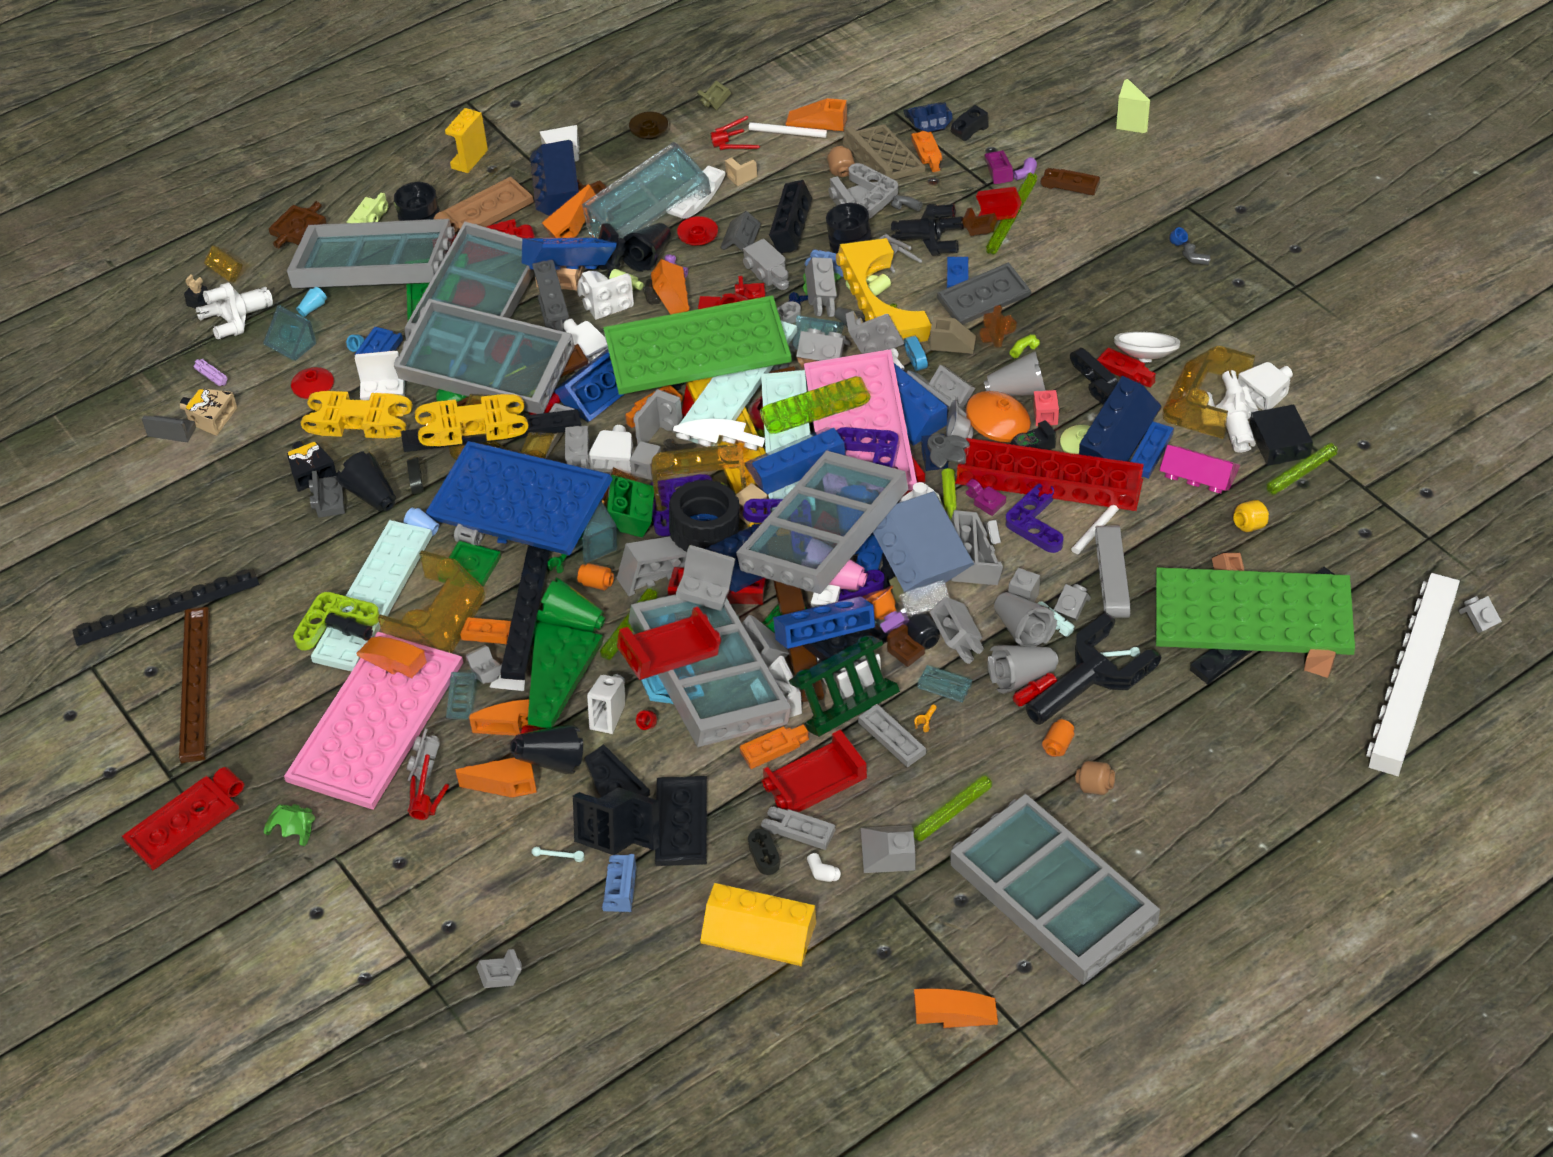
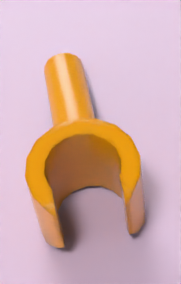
M932 704L925 715H918L915 718V729L923 723L925 724L923 731H929V720L937 708L936 705Z

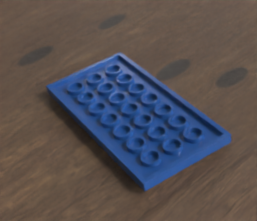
M468 441L425 513L434 521L453 526L461 524L472 530H478L480 533L570 556L613 479L607 473Z

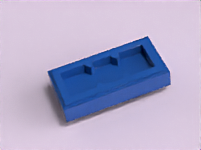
M947 257V288L968 280V257Z

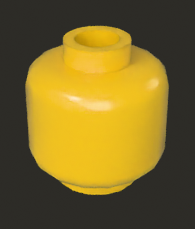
M1251 500L1239 504L1233 515L1235 525L1243 532L1262 529L1267 525L1269 519L1268 509L1259 500Z

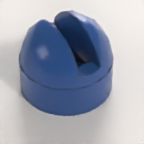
M1181 227L1176 228L1170 234V242L1176 246L1184 244L1188 240L1187 232Z

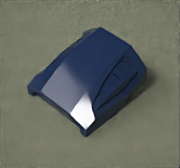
M945 102L903 109L905 117L922 131L930 132L945 129L953 119L952 111Z

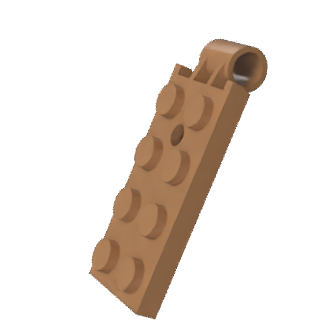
M510 176L437 213L434 219H450L451 227H454L455 232L460 231L464 222L486 227L534 203L533 196Z

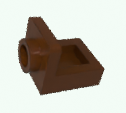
M967 208L963 217V225L968 230L970 236L986 235L993 232L998 219L995 213L976 216L972 208Z
M902 624L897 629H893L888 634L887 651L905 666L909 667L925 654V648L908 635V627L905 624Z

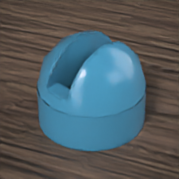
M358 334L350 335L346 341L348 349L356 352L365 339Z

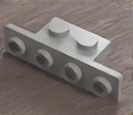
M943 365L938 367L930 382L918 373L907 371L909 376L936 398H939L947 406V409L950 408L952 401L956 400L958 413L967 418L964 406L975 390L972 385Z

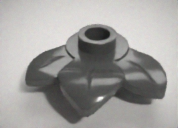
M934 434L929 437L927 447L931 452L930 460L934 465L942 468L947 461L965 464L966 454L964 449L970 445L966 439L956 435L946 437L941 434Z

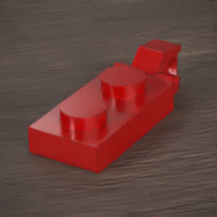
M1109 347L1097 359L1105 368L1117 376H1124L1135 382H1140V384L1149 388L1155 383L1156 373L1149 371L1145 367V363Z

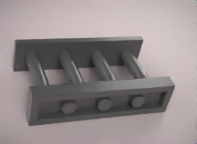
M553 260L533 263L532 266L540 295H537L545 327L566 332L563 328V323L569 318L554 262Z

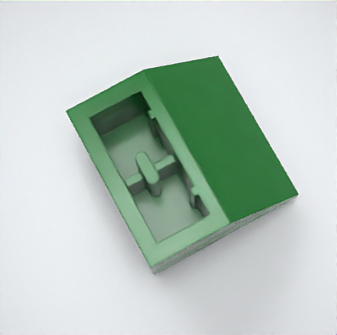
M611 475L613 480L609 485L607 516L620 532L643 538L652 521L655 486Z

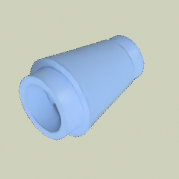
M410 508L404 517L405 524L431 529L433 536L439 529V524L420 508Z

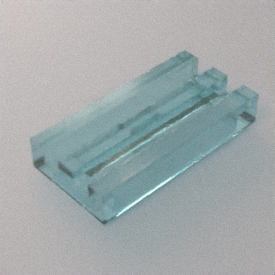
M928 665L918 681L919 689L962 703L965 700V695L967 696L968 689L972 686L971 679Z

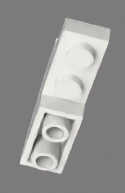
M726 419L694 420L676 425L673 429V433H677V438L689 441L691 437L697 439L698 444L711 447V444L716 445L718 437H723V442L735 445L737 441L744 443V448L757 451V447H763L765 440L763 437L745 433L746 423Z

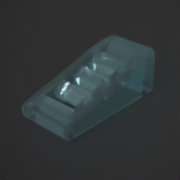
M451 672L446 718L469 719L470 714H472L477 677L475 673ZM469 685V688H459L457 686ZM456 692L468 693V696L456 695ZM455 700L467 701V704L455 703ZM463 708L466 709V712H453V709Z

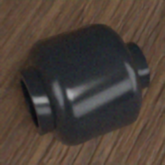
M927 614L911 616L906 624L908 635L925 649L934 647L939 640L940 631L933 619Z

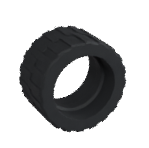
M695 480L677 488L669 502V533L675 545L686 552L690 545L706 549L725 538L737 534L739 531L740 505L736 493L728 486L710 480ZM697 514H710L718 518L710 521H699L690 517Z

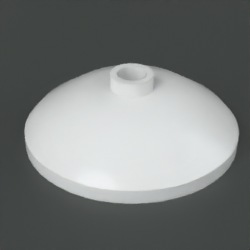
M1125 332L1114 337V343L1119 349L1146 363L1152 362V359L1166 357L1180 347L1179 339L1160 333Z

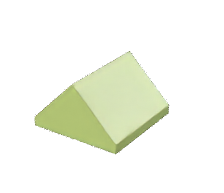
M1128 79L1124 80L1119 95L1116 129L1145 133L1148 129L1150 99Z

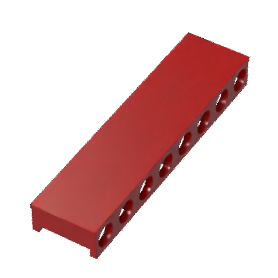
M966 438L970 444L968 448L964 449L966 462L965 464H958L955 484L966 485L971 479H975L982 488L989 486L994 490L1027 494L1036 485L1041 484L1042 487L1038 488L1040 491L1039 497L1044 493L1047 495L1052 494V486L1054 488L1052 499L1105 507L1115 505L1118 509L1137 511L1143 483L1144 464Z

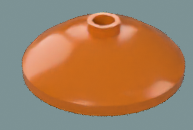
M999 391L979 392L969 399L966 406V416L971 421L972 427L989 439L999 442H1011L1017 434L1027 433L1030 428L1031 421L1027 410L1017 399Z

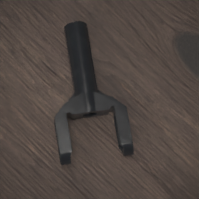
M1104 613L1076 634V667L1029 702L1025 707L1027 715L1034 723L1038 725L1043 724L1093 684L1110 690H1129L1159 665L1162 658L1161 655L1153 649L1146 650L1118 671L1116 665L1093 648L1109 635L1110 630L1115 624V619L1108 613Z

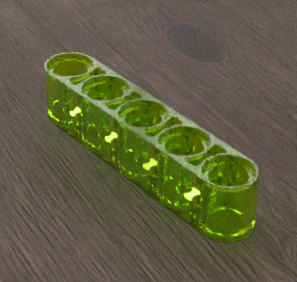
M855 376L765 405L760 410V416L767 431L771 434H776L863 406L869 402L871 396L863 379Z

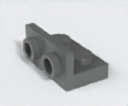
M317 470L312 471V480H309V488L313 496H310V504L312 509H316L318 518L345 514L343 487L336 480V476L319 479Z

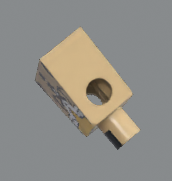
M199 389L192 399L183 397L180 401V409L185 410L188 420L194 421L197 428L216 436L237 409L233 392Z

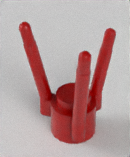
M748 116L723 127L716 128L714 132H710L713 147H719L720 150L760 148L759 145L726 144L729 142V136L743 133L744 129L731 132L725 130L748 120Z
M426 754L424 758L417 795L416 777H411L408 812L412 818L417 820H426L429 815H435L437 806L449 788V785L445 784L433 803L428 795L423 794L429 766V754Z

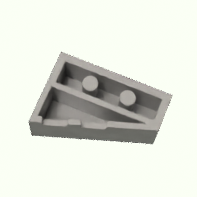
M954 510L951 522L970 554L974 565L952 578L951 581L998 585L1003 565L1001 561L998 562L994 554L995 549L988 542L987 532L977 512Z
M671 536L626 543L617 580L629 597L635 594L634 590L643 586L653 587L655 586V581L665 577L669 580L674 567L685 568L687 552L675 545Z

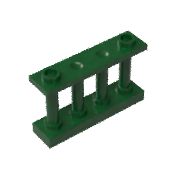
M872 636L861 637L854 645L810 669L799 671L795 677L789 680L790 685L800 690L804 689L812 710V719L805 722L808 732L820 737L900 692L896 682L883 678L874 650L883 645L882 640ZM864 655L874 679L873 685L866 689L862 687L853 662ZM844 666L854 691L853 695L846 700L842 699L833 672ZM822 678L826 681L834 703L832 708L822 712L812 685Z

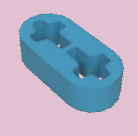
M914 335L904 338L905 351L915 371L927 369V358L917 337Z

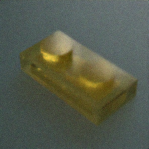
M213 245L204 262L205 265L233 283L236 282L243 266L242 263L221 248Z

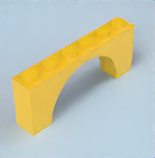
M887 238L840 244L839 252L836 254V263L841 267L843 277L848 281L851 293L855 295L858 307L865 316V321L889 314L903 340L915 335L919 342L928 341L932 324L925 311H907L892 307L879 300L867 285L866 280L869 276L879 270L891 267L894 251Z

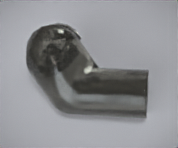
M652 279L646 280L643 287L647 303L650 305L659 304L661 301L657 293L653 291Z

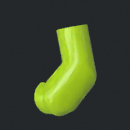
M1030 334L1017 340L1009 353L1013 358H1018L1027 346L1031 349L1037 348L1040 340L1036 338V335Z

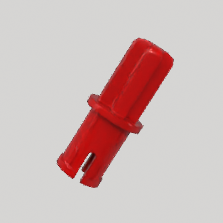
M1047 673L1036 681H1030L1028 686L1014 693L1013 702L1017 706L1025 705L1057 682L1056 677L1052 673Z

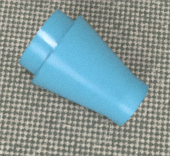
M318 287L309 289L299 306L296 307V310L300 315L306 317L309 313L324 305L327 296Z

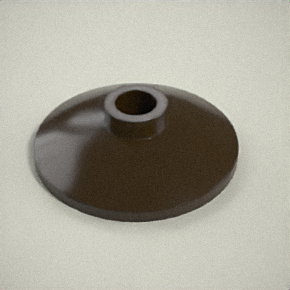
M658 112L637 114L629 122L631 133L640 138L657 137L668 128L667 118Z

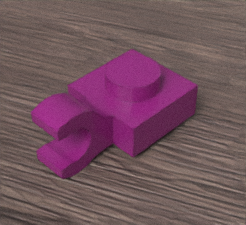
M971 479L966 484L969 487L966 495L974 498V505L991 516L1006 503V496L989 486L984 490L975 479Z

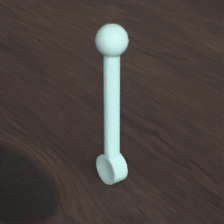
M1133 647L1130 650L1102 652L1101 654L1105 657L1122 655L1137 657L1140 655V650L1138 647Z
M540 847L532 849L533 856L574 858L576 862L584 860V853L582 851L567 853L541 850Z

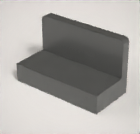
M743 212L730 222L721 248L725 250L734 243L743 251V248L754 243L761 223L749 212Z
M144 415L142 418L148 437L189 442L196 429L195 422L190 420L156 415L153 417Z

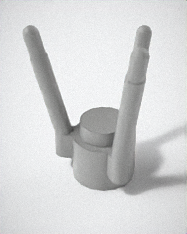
M888 234L879 238H887L894 254L898 250L911 259L922 263V259L905 250H911V246L890 237ZM891 264L889 269L892 273H895V269Z

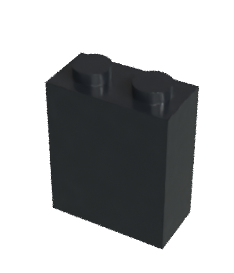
M1294 404L1251 412L1249 425L1253 438L1267 466L1311 457L1313 441Z

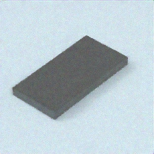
M1008 262L938 292L937 299L950 316L963 325L1030 296L1031 290Z

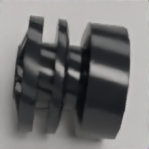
M411 182L400 187L394 194V204L399 221L433 220L434 216L440 212L436 190L428 183Z
M843 203L828 211L826 223L830 250L833 253L837 254L839 252L840 244L872 240L869 213L864 206L857 203Z

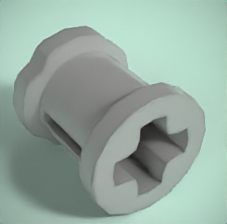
M459 523L454 532L456 542L464 541L477 546L481 544L484 533L464 527Z

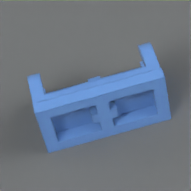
M612 855L609 857V862L612 863L608 864L602 908L603 911L631 912L637 869L635 855Z

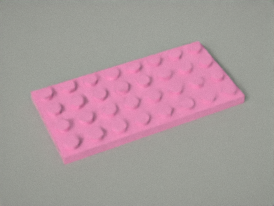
M891 349L804 363L815 432L826 427H834L835 430L841 427L894 431L899 438V450L895 469L906 472L908 490H913V485L917 481ZM869 437L863 438L861 440L862 443H869L872 441V439ZM845 450L846 456L873 463L874 452ZM882 457L879 459V461L883 463L889 462L891 460V458L889 457ZM827 475L823 480L824 490L830 494L840 495L841 490L849 488L846 479ZM865 484L860 486L866 488L867 493L872 495L873 491L879 495L884 490Z
M377 632L375 637L400 640L424 650L427 663L411 679L400 672L393 675L360 658L284 775L285 781L374 810L412 748L416 737L423 730L463 664L462 656Z

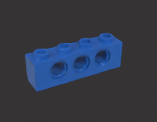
M861 596L773 617L775 640L787 649L875 627L873 604Z

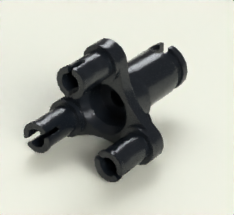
M927 204L921 219L892 221L891 231L900 230L892 234V238L900 239V241L922 239L932 256H940L944 253H958V240L940 241V238L946 230H963L964 225L961 223L963 217H955L956 210L954 204Z

